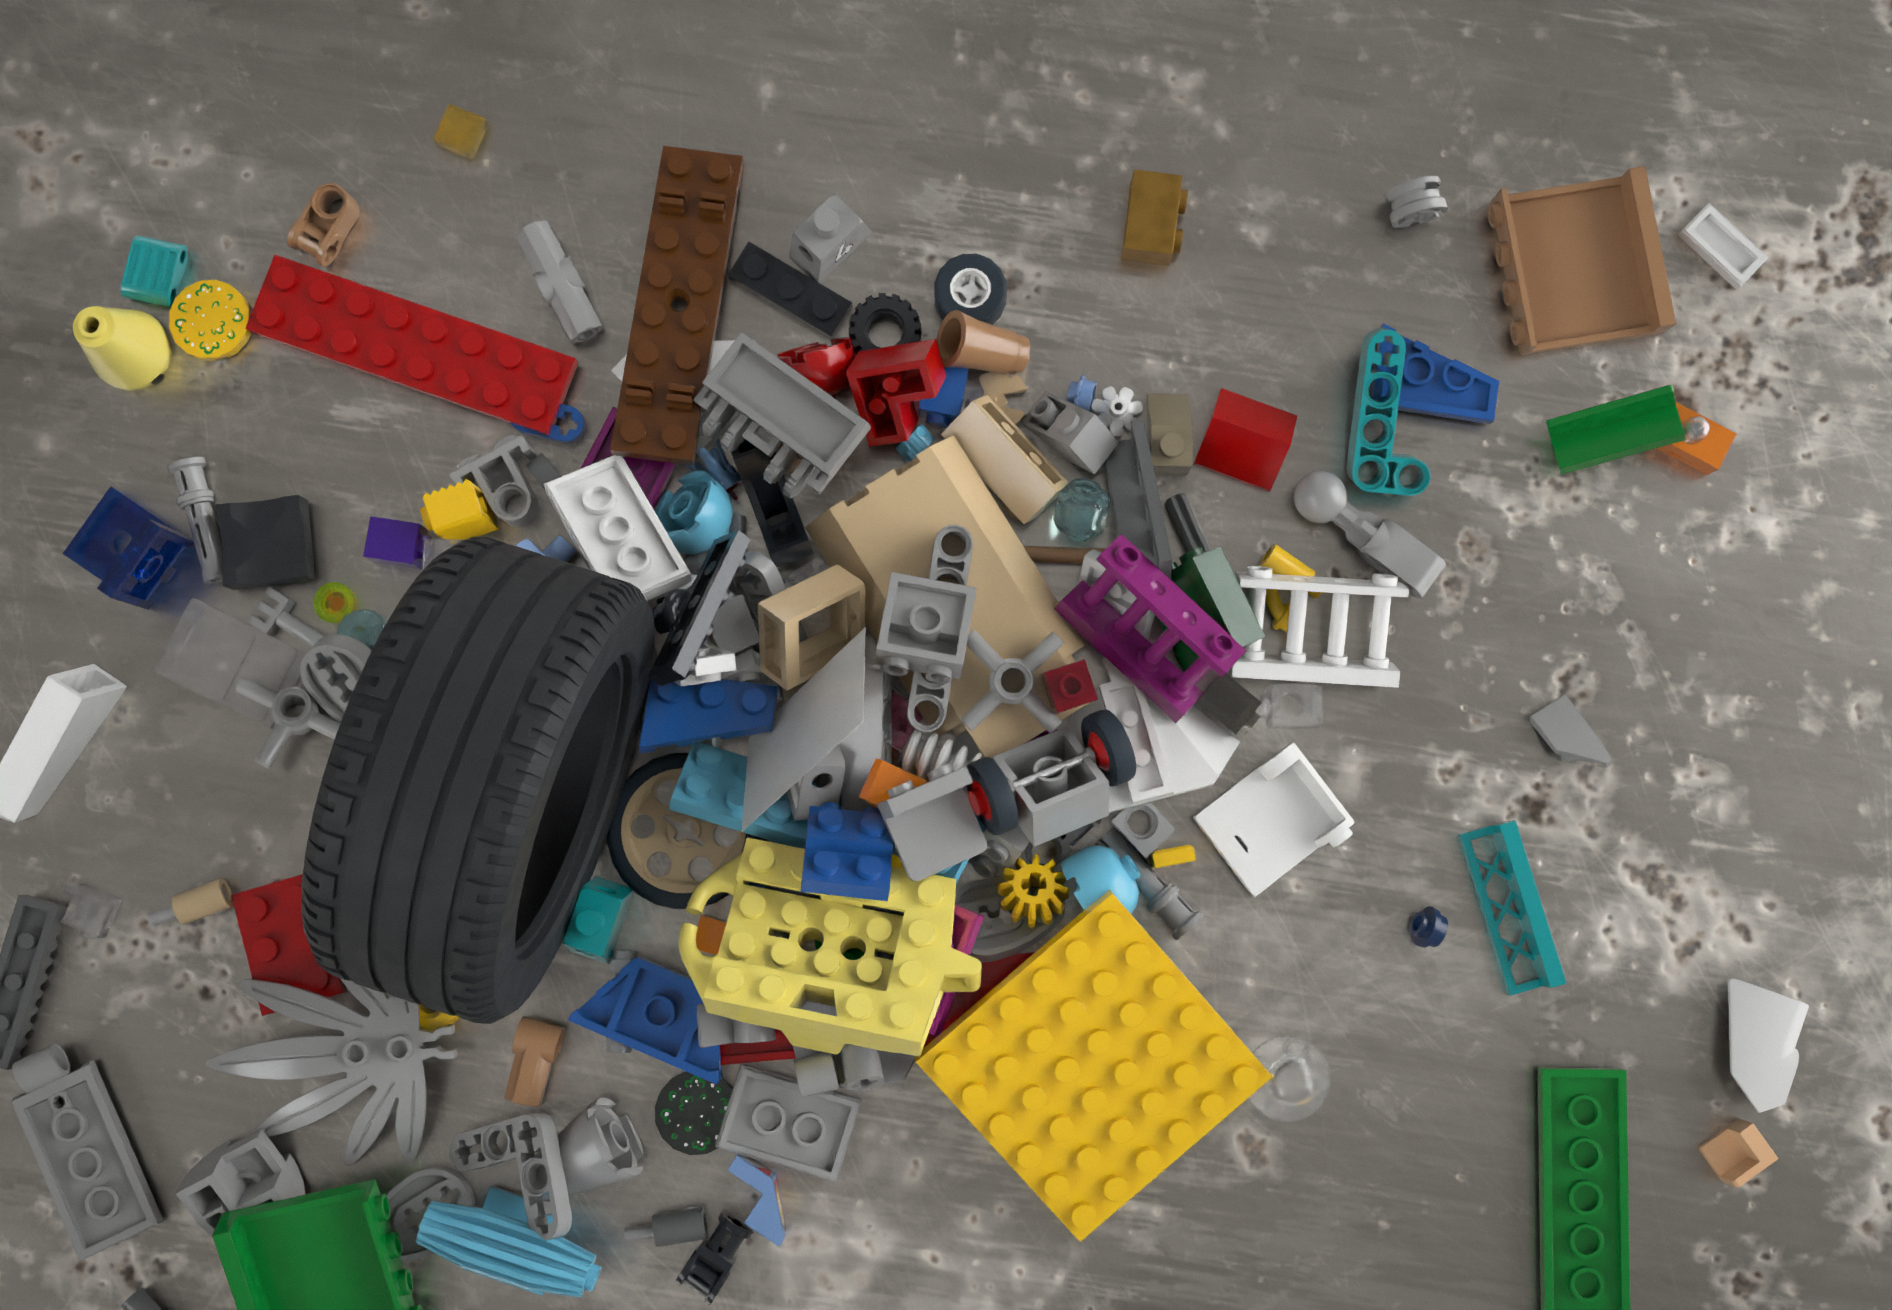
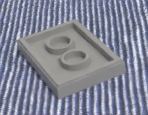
M741 1063L715 1147L837 1183L862 1100L833 1090L802 1097L796 1079Z

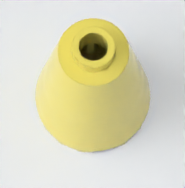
M91 306L80 311L74 319L73 333L95 373L109 385L128 391L143 389L151 385V381L159 374L163 375L167 370L172 355L171 338L162 324L152 315L139 310Z

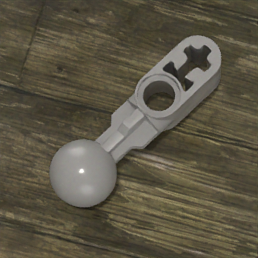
M1323 470L1313 471L1301 478L1296 485L1294 503L1301 516L1314 523L1333 521L1346 532V539L1360 550L1358 553L1365 562L1381 574L1397 576V582H1402L1409 589V595L1422 599L1445 568L1446 563L1439 555L1401 526L1388 519L1381 520L1370 511L1360 512L1348 503L1345 485L1335 474Z

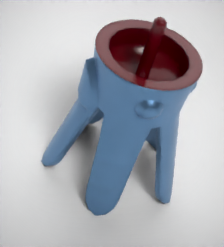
M717 439V448L713 447L710 452L706 448H700L699 456L707 469L696 461L694 466H685L692 472L705 471L737 501L738 497L733 490L742 483V480L734 466L729 464L725 452L721 448V443Z

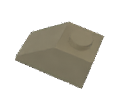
M1147 394V438L1155 475L1187 476L1192 468L1193 424L1188 394Z

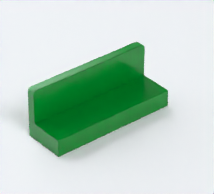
M1666 385L1546 421L1561 475L1686 440L1672 385Z

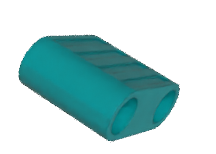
M138 235L135 236L130 247L121 282L122 297L171 307L180 291L188 259L187 246Z

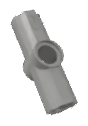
M547 220L534 221L522 227V230L516 234V237L535 272L533 277L548 305L550 307L553 306L567 337L573 344L585 342L595 337L604 328L584 292L586 287L570 257L565 256L551 225H549Z

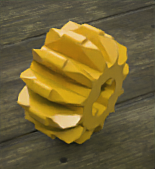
M1037 854L1032 856L1031 864L1028 865L1019 857L1015 862L1016 870L1007 867L1003 870L1005 881L998 884V894L1004 896L1000 906L1003 911L1013 910L1011 919L1014 923H1017L1025 916L1028 917L1027 924L1030 928L1035 927L1036 918L1038 917L1046 925L1052 923V913L1063 914L1065 911V904L1062 901L1069 898L1070 889L1063 885L1066 882L1063 871L1054 872L1056 863L1053 859L1047 861L1042 866ZM1030 887H1039L1037 896L1028 895Z

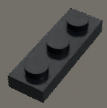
M749 241L728 273L729 280L829 339L834 338L853 307L851 301Z

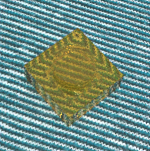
M448 104L433 141L440 147L474 159L489 123L482 116Z

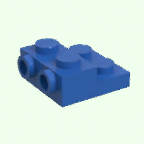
M833 802L823 803L819 807H809L800 892L888 901L894 842L878 808L868 807L861 812L843 810L840 805Z

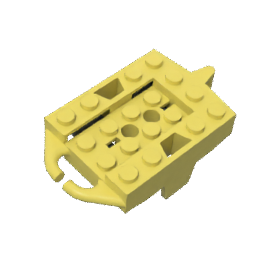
M746 838L741 854L709 875L694 889L686 907V911L694 915H702L707 901L717 893L726 892L733 897L718 954L706 956L698 950L696 944L697 926L690 923H682L680 928L678 947L681 958L705 1005L707 1013L781 1030L794 1046L839 1054L844 1044H851L880 1051L920 1057L943 993L975 992L980 987L981 962L974 957L951 948L956 898V879L933 874L920 881H912L907 877L904 868L891 866L888 901L800 892L804 849ZM750 881L765 884L766 886L765 888H760L748 884ZM808 940H818L822 943V946L816 951H805L801 948L802 944ZM858 948L864 952V955L860 959L849 960L843 956V953L848 949ZM807 1001L836 1007L837 1016L803 1010L802 1008Z

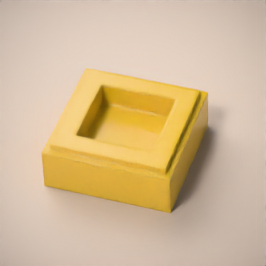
M1188 844L1155 850L1149 855L1151 868H1160L1196 861L1194 846Z

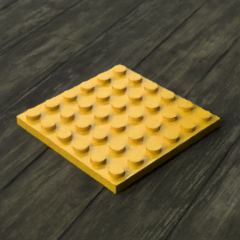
M1110 889L923 1048L920 1057L914 1056L915 1062L1079 1242L1272 1078L1269 1071Z

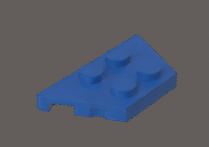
M636 956L621 969L619 974L605 983L584 1005L570 1014L568 1019L570 1022L709 1082L718 1084L722 1078L720 1045L705 1048L699 1046L697 1005L702 1004L703 1001L691 977L642 956Z

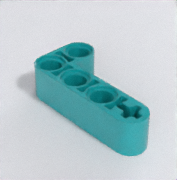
M1375 328L1368 332L1362 343L1346 472L1353 484L1367 492L1407 496L1418 495L1429 486L1431 475L1428 466L1414 456L1392 453L1406 345L1403 337L1398 332L1386 328ZM1384 336H1386V342L1391 343L1393 346L1392 351L1384 353L1382 365L1391 367L1390 373L1379 369L1371 370L1372 364L1381 366L1382 355L1375 351L1374 347L1376 343H1383ZM1377 378H1384L1388 384L1386 395L1379 400L1371 399L1368 390L1371 382ZM1371 420H1380L1383 429L1381 435L1373 441H1367L1363 436L1364 426ZM1366 461H1375L1377 473L1374 478L1369 481H1360L1358 469L1361 464ZM1407 465H1416L1418 469L1417 479L1410 485H1401L1399 481L1400 471Z

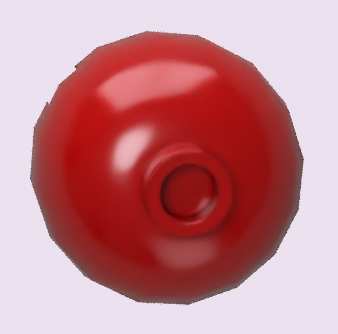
M849 337L830 339L831 346L828 347L827 344L815 342L777 354V358L835 399V394L846 389L849 385L846 371L855 358Z

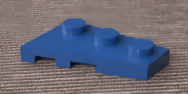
M1384 323L1380 327L1396 331V329ZM1384 336L1383 343H1378L1377 352L1382 355L1381 366L1375 365L1374 369L1390 373L1391 367L1382 365L1384 353L1392 351L1393 346L1391 343L1386 342V336ZM1402 336L1406 345L1398 410L1491 424L1494 421L1499 388L1498 380L1456 359L1451 360L1430 350V346L1418 340L1414 342ZM1384 378L1373 380L1371 399L1379 400L1386 395L1388 384Z
M651 679L639 753L655 751L654 748L675 744L678 747L694 745L693 741L717 737L724 740L771 732L773 729L778 686L725 679L682 687L675 682L660 686Z

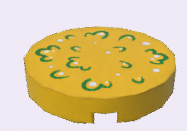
M200 280L185 287L174 299L169 311V330L175 343L192 357L206 362L216 361L224 357L229 358L236 355L248 343L251 333L245 328L251 315L250 305L247 299L230 284L218 280Z

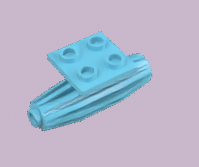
M490 1186L483 1208L432 1201L424 1213L416 1237L417 1244L462 1267L464 1270L539 1295H543L545 1292L581 1298L585 1290L593 1292L601 1271V1266L595 1264V1254L563 1237L544 1240L535 1231L530 1230L523 1196L495 1186ZM552 1214L547 1216L548 1224L553 1223Z

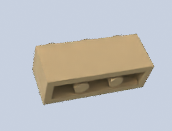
M988 395L973 400L941 434L945 439L953 435L955 436L987 489L992 490L1003 501V508L1012 518L1020 520L1024 525L1037 518L1070 485Z

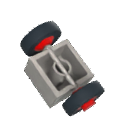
M1106 709L1096 711L1084 717L1081 723V734L1085 749L1070 729L1065 727L995 755L992 758L984 757L969 763L966 767L973 783L966 785L968 798L974 812L987 831L992 835H1000L1019 825L1030 843L1035 847L1109 816V786H1118L1128 782L1136 774L1134 751L1130 739L1118 718Z

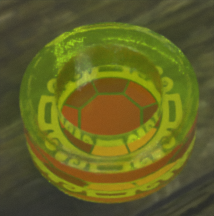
M330 582L317 590L313 599V607L316 614L322 620L331 624H343L351 620L356 614L358 599L350 587L339 582Z

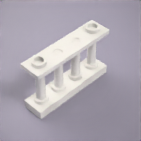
M1248 566L1247 572H1236V579L1240 587L1250 588L1248 603L1262 631L1266 589L1291 590L1286 650H1282L1281 655H1265V650L1261 649L1262 639L1244 648L1246 652L1229 669L1231 677L1399 688L1400 671L1392 662H1389L1388 657H1385L1391 597L1408 598L1409 589L1402 582H1397V576L1373 574L1372 580L1283 575L1272 574V568L1263 566ZM1308 591L1333 593L1327 652L1323 653L1322 658L1306 657V653L1302 651ZM1350 594L1375 595L1369 654L1364 656V661L1347 660L1348 656L1344 654Z

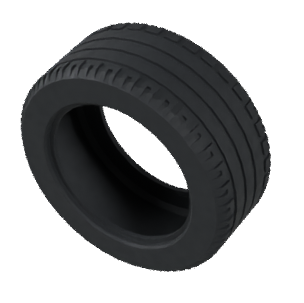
M472 537L454 545L434 558L416 577L384 626L353 690L334 739L312 815L302 876L301 913L304 933L318 965L335 977L353 981L355 984L379 992L389 993L391 996L415 1004H423L427 1008L481 1024H491L518 1010L530 997L564 940L582 887L591 880L605 844L635 750L649 690L650 678L648 675L653 665L655 644L653 614L638 587L629 582L611 578L608 575L488 537Z

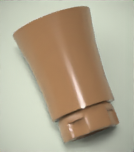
M953 310L947 314L937 334L936 341L944 367L970 368L998 374L1008 373L1015 375L1017 372L1022 373L1030 359L1029 350L1031 345L1026 336L1016 334L1013 330L977 320L959 310Z

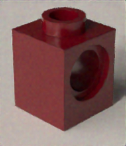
M1085 659L1040 674L1052 711L1055 714L1098 700Z

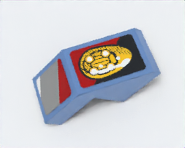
M737 1154L728 1171L762 1193L744 1224L780 1247L787 1235V1228L776 1173L751 1157Z

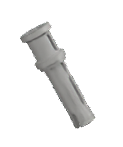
M204 457L184 458L167 465L168 472L174 474L179 492V497L176 498L177 505L181 510L186 511L204 583L222 581L223 550L211 504L214 503L215 494L214 491L208 489L203 467L206 466V461Z
M1115 827L1111 828L1095 843L1096 846L1100 845L1113 849L1121 858L1126 855L1130 856L1141 874L1135 881L1139 892L1149 902L1147 904L1148 911L1151 914L1157 913L1173 931L1172 937L1176 941L1204 916L1200 911L1194 912L1178 894L1179 888L1171 883L1167 885Z

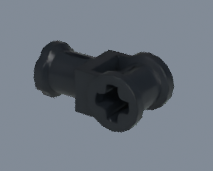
M721 1212L718 1216L720 1223L708 1241L704 1239L699 1248L694 1250L674 1282L679 1286L684 1283L704 1296L705 1303L709 1306L731 1273L729 1271L736 1261L733 1258L743 1240L750 1239L753 1231L746 1224L725 1212ZM727 1234H730L731 1237L729 1238L726 1245L722 1248L721 1244L723 1240L725 1239Z

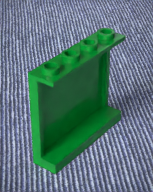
M376 1179L223 1212L213 1232L212 1237L237 1310H423L420 1304L415 1305L412 1297V1274L409 1268H403L400 1259L402 1255L401 1239L397 1231L392 1232L389 1224V1201L385 1194L380 1195Z

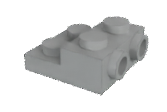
M891 572L874 664L883 665V671L895 676L906 675L908 670L926 673L925 677L927 680L938 684L949 683L951 678L960 679L977 588Z

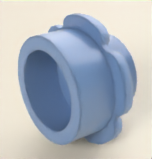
M1081 375L1078 382L1071 381L1067 401L1091 412V404L1095 397L1097 382L1085 380L1086 376Z

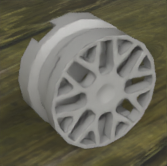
M1424 176L1411 179L1385 192V201L1392 203V213L1389 217L1394 228L1409 227L1410 223L1419 222V224L1436 219L1439 217L1438 211L1440 209L1442 213L1447 212L1446 200L1440 197L1439 187L1441 186V181L1438 176Z

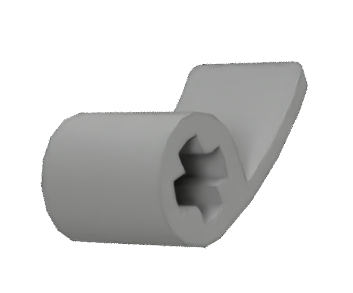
M704 1003L697 1005L698 1039L701 1048L729 1043H755L776 1040V1033L773 1028L707 1013Z

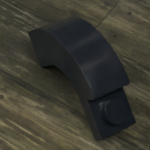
M744 439L731 454L758 521L769 556L776 567L797 563L803 557L814 552L794 499L783 494V487L787 482L784 474L776 483L770 484L763 479V473L776 455V452L770 458Z

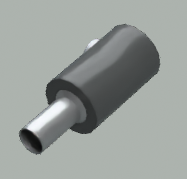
M686 1207L679 1211L655 1214L652 1216V1224L625 1228V1242L632 1243L654 1239L656 1247L707 1239L708 1225L704 1207Z

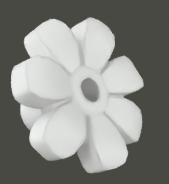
M1109 386L1102 391L1103 400L1094 399L1091 404V411L1100 414L1098 418L1106 427H1109V431L1115 438L1122 436L1123 427L1131 433V421L1137 420L1133 416L1140 415L1143 412V406L1140 401L1131 402L1134 394L1127 387H1123L1119 394H1116L1115 389Z

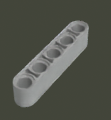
M948 525L937 533L933 545L928 579L937 580L940 577L949 576L957 584L967 586L973 550V539L967 529L959 525ZM948 535L959 536L965 544V550L959 556H949L943 552L941 541ZM913 671L907 719L915 730L932 732L943 724L947 712L951 681L946 684L930 683L922 677L921 672ZM929 701L937 707L938 718L932 725L924 726L916 721L914 709L918 703Z
M865 658L864 722L841 742V751L845 760V773L841 788V807L843 810L861 812L865 808L872 807L859 798V795L873 763L877 758L892 764V675L883 671V665L874 664L875 659Z

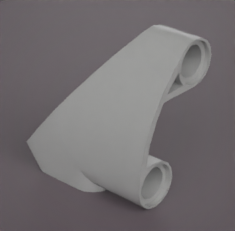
M807 1001L802 1008L803 1010L837 1016L836 1007ZM844 1044L839 1054H831L793 1045L796 1057L794 1059L795 1072L802 1097L844 1087L851 1091H862L905 1081L915 1062L914 1055L880 1051L851 1044Z

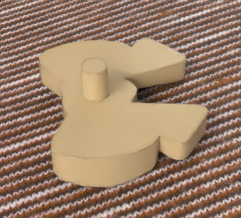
M994 372L980 375L979 382L984 390L983 396L988 395L1017 426L1026 415L1023 411L1005 407L1008 403L1005 395L1026 392L1028 388L1022 379L1016 374L1011 378L1007 374Z

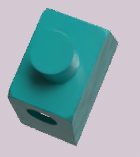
M598 876L587 882L580 891L563 945L570 952L609 965L612 958V950L616 948L634 890L628 886Z

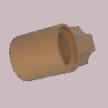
M524 1016L521 1018L513 1041L512 1053L515 1054L504 1099L525 1106H541L552 1063L556 1062L561 1050L565 1033L564 1026Z

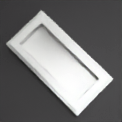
M1710 203L1703 207L1677 234L1736 290L1768 259L1757 246Z

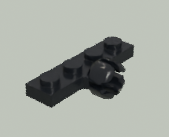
M740 530L714 539L690 587L687 589H674L660 595L656 603L658 605H655L652 610L656 631L660 634L667 632L669 634L648 677L660 686L684 680L695 669L697 664L696 654L701 644L712 633L714 628L712 621L715 614L728 599L730 594L728 587L734 575L740 571L746 561L744 553L751 539Z

